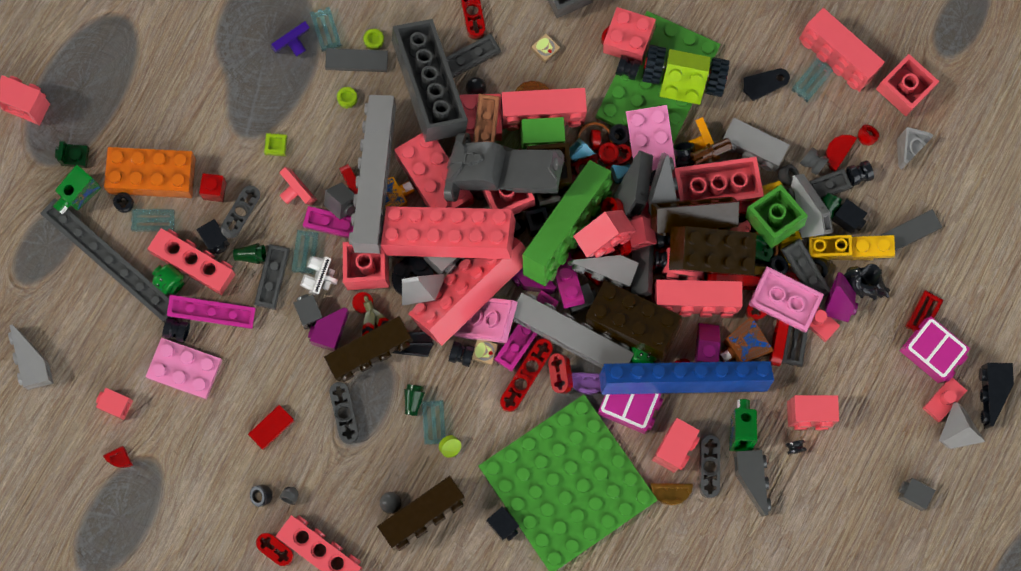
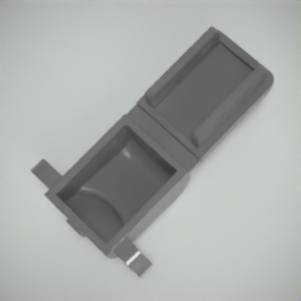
M458 133L452 155L448 160L444 198L446 201L456 202L460 190L558 193L562 166L564 165V154L561 150L506 151L503 146L495 142L471 143L469 133Z

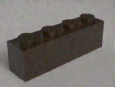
M733 197L651 203V228L658 235L662 236L670 235L671 227L680 226L730 230L731 227L739 226V202Z
M398 316L329 353L324 358L334 378L337 381L342 380V382H345L354 377L353 373L359 370L364 372L373 367L372 363L378 360L380 362L387 360L392 356V352L396 350L400 352L409 348L413 339L403 320Z

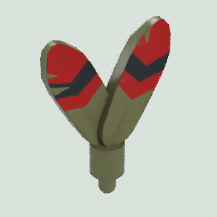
M364 296L365 302L363 304L366 313L362 336L374 330L375 323L381 326L390 321L374 308L368 296Z

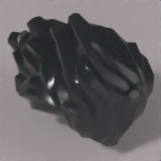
M871 263L862 268L858 266L849 267L844 274L860 298L869 296L875 300L877 296L880 298L883 296L890 297V289L885 286L882 279V270L876 264Z

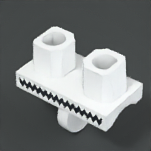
M310 257L307 267L316 270L314 278L305 274L300 283V286L309 290V294H319L323 281L325 282L322 289L325 290L329 289L330 284L337 285L338 280L333 278L335 270L329 269L326 275L331 258Z

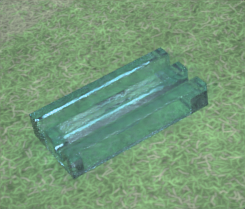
M327 7L326 10L320 9L315 13L314 11L310 12L322 52L326 51V48L340 47L341 42L330 7ZM324 15H328L336 43L332 44ZM317 17H320L328 42L326 46H324L318 27Z
M817 58L791 90L798 93L800 98L803 97L804 101L808 102L832 74L833 70ZM817 65L820 66V69L801 90L799 86ZM823 70H825L826 74L809 94L805 93Z
M132 209L131 231H159L160 228L165 231L168 229L174 231L175 210ZM164 215H170V217L137 218V216H164ZM137 223H170V226H137Z
M297 230L292 264L293 273L300 272L313 275L314 270L306 268L310 237H313L310 257H316L318 232ZM305 236L301 267H297L301 238Z
M443 400L423 401L424 444H439L446 437ZM430 406L433 440H429L427 407ZM435 406H439L441 439H437Z

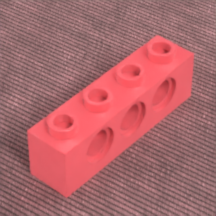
M160 228L147 250L155 257L167 264L173 265L182 273L222 296L235 276L232 270L233 266L223 260L221 262L214 259L215 256L207 250L199 251L196 249L197 245L188 239L185 242L178 238L179 234L173 230L168 229L165 231ZM173 246H180L177 253H170V249ZM191 256L198 257L197 262L194 264H188V259ZM213 266L216 268L212 275L205 274L208 267Z
M291 515L275 536L321 571H361L363 569L359 566L360 560L352 554L349 557L341 553L343 550L341 546L334 541L329 544L324 540L325 534L317 528L314 531L307 527L309 522L299 515L297 518ZM301 532H307L309 535L308 541L304 544H300L297 540ZM318 545L326 547V553L322 557L315 555V548ZM335 558H342L344 561L343 567L339 570H335L332 567V562Z

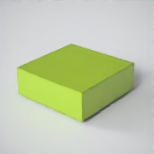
M266 133L264 154L286 157L287 135Z

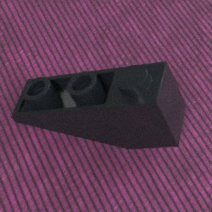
M986 363L979 370V380L982 381L980 401L983 402L981 422L984 423V429L994 426L1014 385L1013 363Z

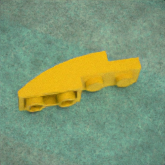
M852 235L809 237V254L811 258L827 260L894 258L895 240L894 235L852 237Z

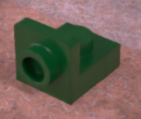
M65 141L59 142V147L57 146L55 149V158L61 166L75 167L78 165L80 168H87L88 146L66 144Z
M757 235L756 263H768L773 256V248H770L765 240Z

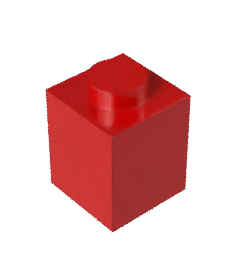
M202 173L199 194L203 200L224 202L227 185L224 176Z

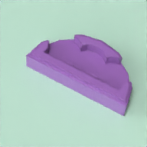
M572 372L573 389L577 392L592 395L601 391L599 374Z

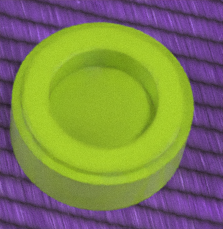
M370 29L364 34V44L368 49L378 50L383 46L384 36L380 30Z
M351 87L341 88L337 93L338 104L346 109L354 107L358 101L356 91Z
M448 435L440 441L439 450L447 458L454 457L461 450V442L456 436Z

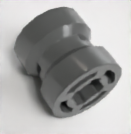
M812 147L800 164L804 167H811V172L817 176L829 159L825 156L819 157L818 151Z

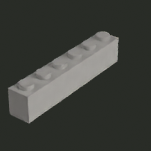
M528 292L525 294L521 293L516 300L518 303L513 318L514 322L601 369L604 364L630 363L634 353L629 351L630 347L627 345L612 342L610 336L604 333L599 335L592 331L593 327L590 325L575 322L573 316L555 311L556 308L545 302L542 304L538 302L537 297Z

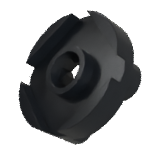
M410 257L403 259L395 265L392 273V284L398 294L402 296L401 279L409 278L410 274L414 273L415 276L434 275L432 268L424 259Z

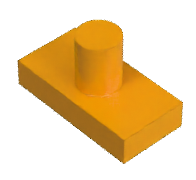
M703 117L695 120L701 136L688 141L694 144L695 151L707 147L708 143L714 144ZM717 155L716 158L712 160L715 161L717 159H720V155Z

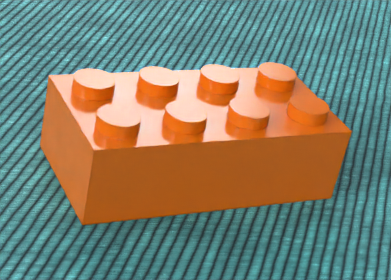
M108 147L104 188L109 194L124 192L137 196L192 198L196 158L192 151Z

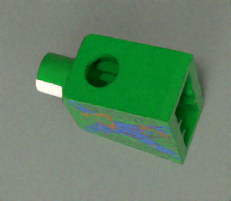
M76 165L56 188L55 192L61 198L53 207L61 214L70 206L77 211L101 187L89 174Z
M739 399L737 400V408L734 409L730 419L729 451H751L757 442V410L750 409V400Z

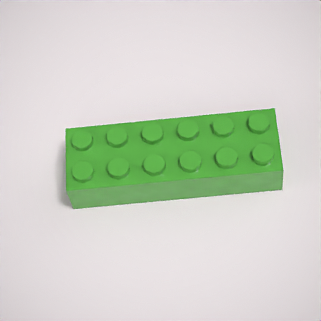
M591 160L588 161L522 254L524 276L543 286H546L549 280H554L558 267L565 264L570 250L575 249L578 245L573 236L590 224L593 217L597 218L603 201L611 197L613 181L611 180L610 170Z

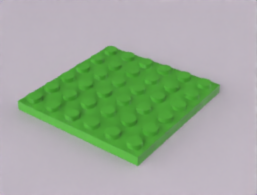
M584 394L478 465L548 571H557L658 501Z

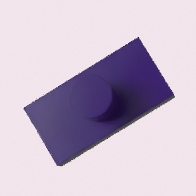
M306 21L271 44L272 50L277 53L288 45L296 57L305 52L306 48L299 40V37L310 29Z

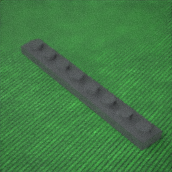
M54 198L40 214L165 323L168 318L169 298L68 209L63 214L58 212L53 207L58 201Z

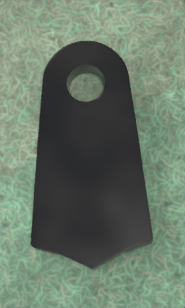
M779 68L744 77L743 92L752 101H755L786 86L790 80V75L785 69ZM782 76L784 80L778 81L776 77Z
M423 331L409 332L413 339V342L410 343L411 346L400 352L399 350L392 352L394 354L428 357L434 343L431 337Z

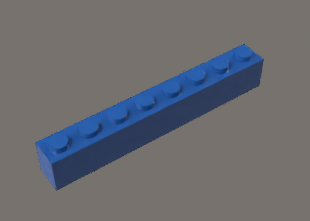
M771 361L604 364L599 374L602 395L767 392L774 382Z

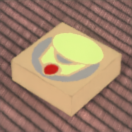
M545 34L531 46V50L546 63L560 50V47Z
M477 340L472 360L492 366L498 344Z

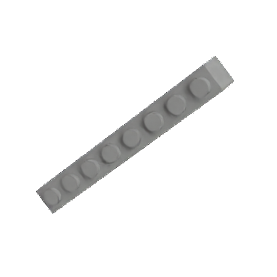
M369 95V101L365 103L364 107L367 118L362 123V132L365 134L364 139L360 141V150L362 151V157L358 158L360 176H356L358 193L354 194L353 199L356 210L351 215V225L354 227L353 232L349 233V244L353 246L355 253L380 254L396 114L395 98L392 95Z

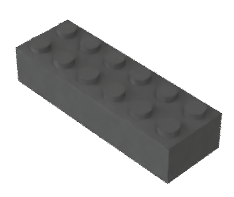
M433 19L393 26L392 43L425 142L454 137L458 133H466L468 120Z

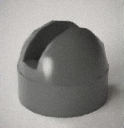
M286 487L279 498L288 504L295 505L299 494L296 488Z

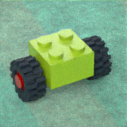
M655 45L649 46L642 81L659 84L662 71H664L659 97L699 105L701 104L704 89L705 94L722 97L728 76L729 60L713 57L710 64L711 57L669 49L667 62L665 63L666 48Z

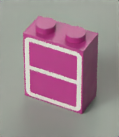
M930 316L922 321L918 326L920 329L914 331L899 351L937 383L944 382L945 380L948 382L955 375L954 369L956 366L962 365L968 358L966 354L970 348Z
M607 394L603 398L598 415L645 434L647 429H652L655 418L652 416L655 410L659 411L663 399L660 398L661 394Z

